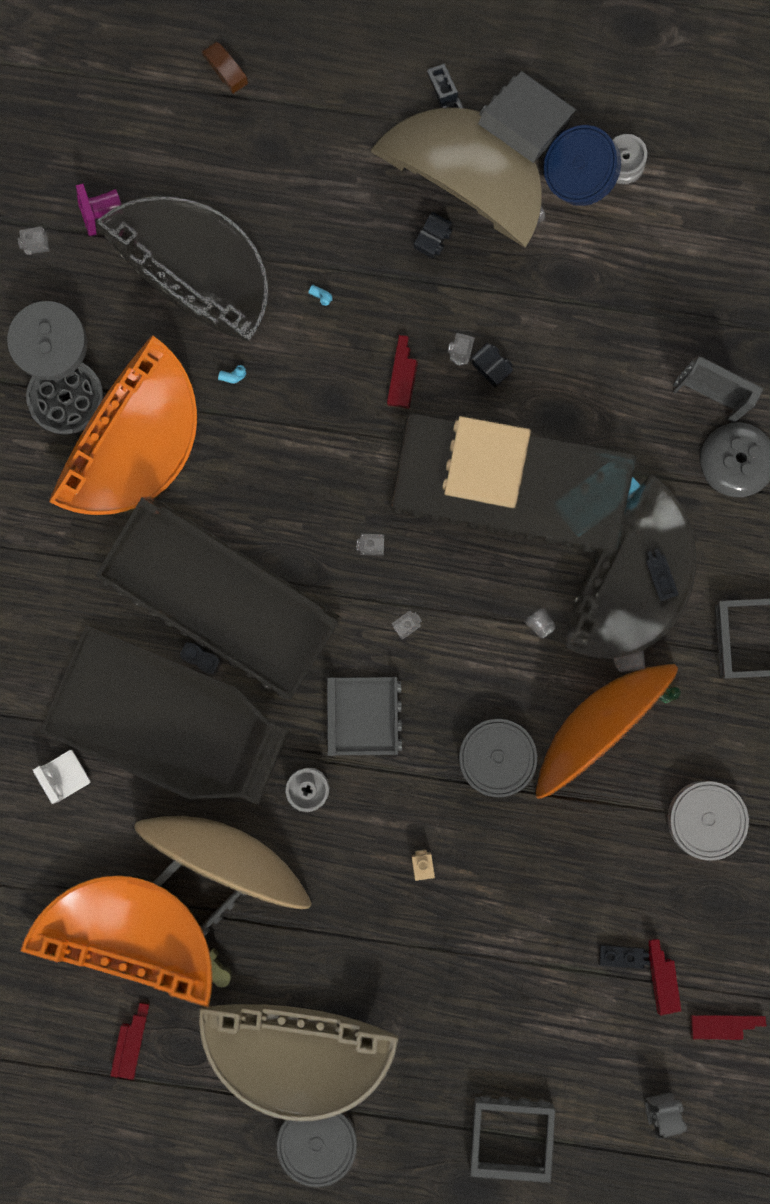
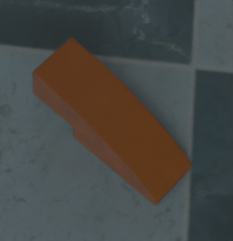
M218 42L202 51L204 57L222 82H225L232 94L248 84L244 72Z

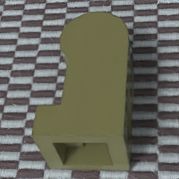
M213 947L209 951L212 965V981L218 987H225L230 983L232 972L229 968L223 967L216 957L219 953Z

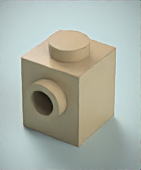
M427 850L415 851V855H412L415 881L435 878L431 852L427 853Z

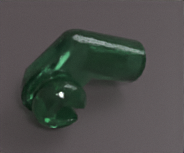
M678 687L665 690L658 699L664 703L674 701L679 698L681 691Z

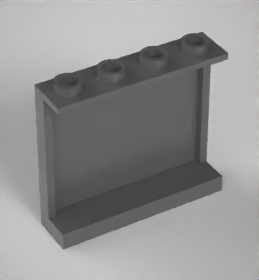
M700 356L686 366L685 370L681 372L680 376L678 375L673 384L676 387L673 392L675 394L685 385L732 409L727 419L731 422H736L756 405L763 391V388Z
M397 677L327 678L328 756L398 755V751H402V739H398V731H402V721L398 720V712H401V700H397V693H401V681H397Z

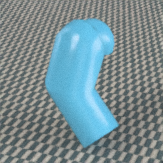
M315 285L311 286L309 294L320 298L322 305H329L332 301V295Z
M238 365L231 373L220 371L218 380L235 384L246 376V369L244 366Z

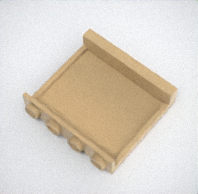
M459 417V421L456 420L454 425V432H457L456 438L452 440L450 451L453 452L452 459H448L446 470L449 471L448 479L445 478L443 483L445 495L516 508L531 430Z

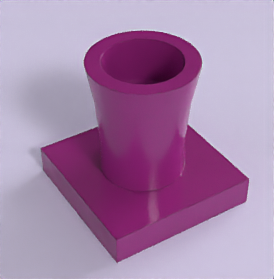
M76 185L78 205L89 236L96 235L95 219L123 215L116 189L88 198L84 185Z

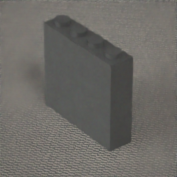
M521 71L516 77L513 76L510 79L507 87L505 85L502 87L498 96L495 95L491 99L489 106L485 105L482 108L478 124L534 163L570 123L576 109Z

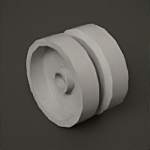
M623 134L613 139L621 155V171L616 183L629 184L641 177L645 170L647 149L645 143L639 137L632 134Z
M307 767L298 770L290 777L286 785L287 799L299 811L311 812L317 810L325 803L329 796L330 786L328 779L323 772L316 768ZM307 785L311 786L310 789L312 791L310 793L305 791Z

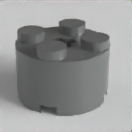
M668 1092L646 1098L648 1101L645 1102L647 1119L649 1124H653L655 1130H652L658 1140L687 1131L685 1121L680 1113L683 1111L681 1101L679 1099L675 1100L672 1093Z

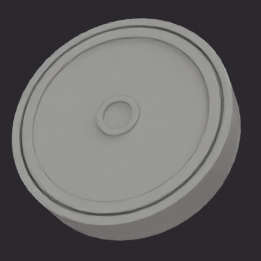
M697 781L685 786L675 795L668 810V828L674 842L684 852L698 859L719 860L728 857L742 845L748 832L749 817L743 800L733 789L718 782Z

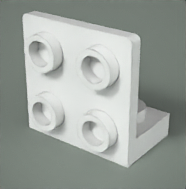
M69 750L46 765L39 766L33 770L52 804L63 800L91 783L73 750Z

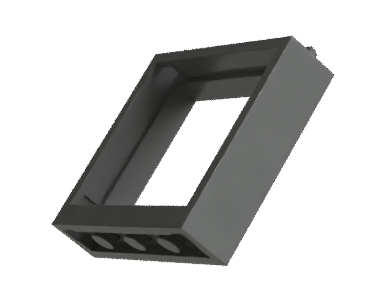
M770 599L715 602L720 679L770 676V670L732 672L728 607L770 605Z
M175 859L153 883L161 887L183 863ZM236 889L200 926L204 936L210 931L208 927L212 923L216 925L224 917L222 913L226 909L230 911L238 903L235 899L240 894L244 897L247 893Z
M485 1095V1097H475L470 1156L471 1177L551 1183L555 1107L553 1103L544 1100L531 1102L527 1098H519L518 1101L504 1096L499 1097V1099H493L488 1095ZM481 1109L546 1114L547 1130L544 1167L478 1162Z

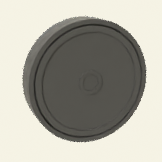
M51 301L36 302L22 309L11 322L7 335L8 349L15 363L30 376L41 380H57L74 372L82 363L88 345L86 330L76 314L68 307Z
M490 719L475 725L465 735L459 749V765L464 778L475 790L491 797H506L521 791L531 781L537 767V750L529 733L520 725L509 720Z
M346 1112L313 1121L284 1119L277 1139L278 1158L285 1172L300 1184L310 1187H323L337 1182L349 1171L356 1155V1130Z

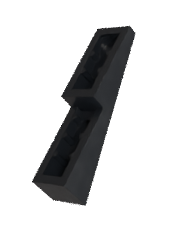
M445 64L428 69L427 74L441 108L463 109L458 98L457 89Z

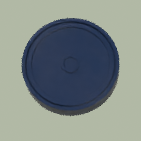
M591 125L575 126L561 133L549 147L544 162V175L550 190L564 202L576 206L590 205L603 199L615 186L621 171V155L618 146L606 132Z

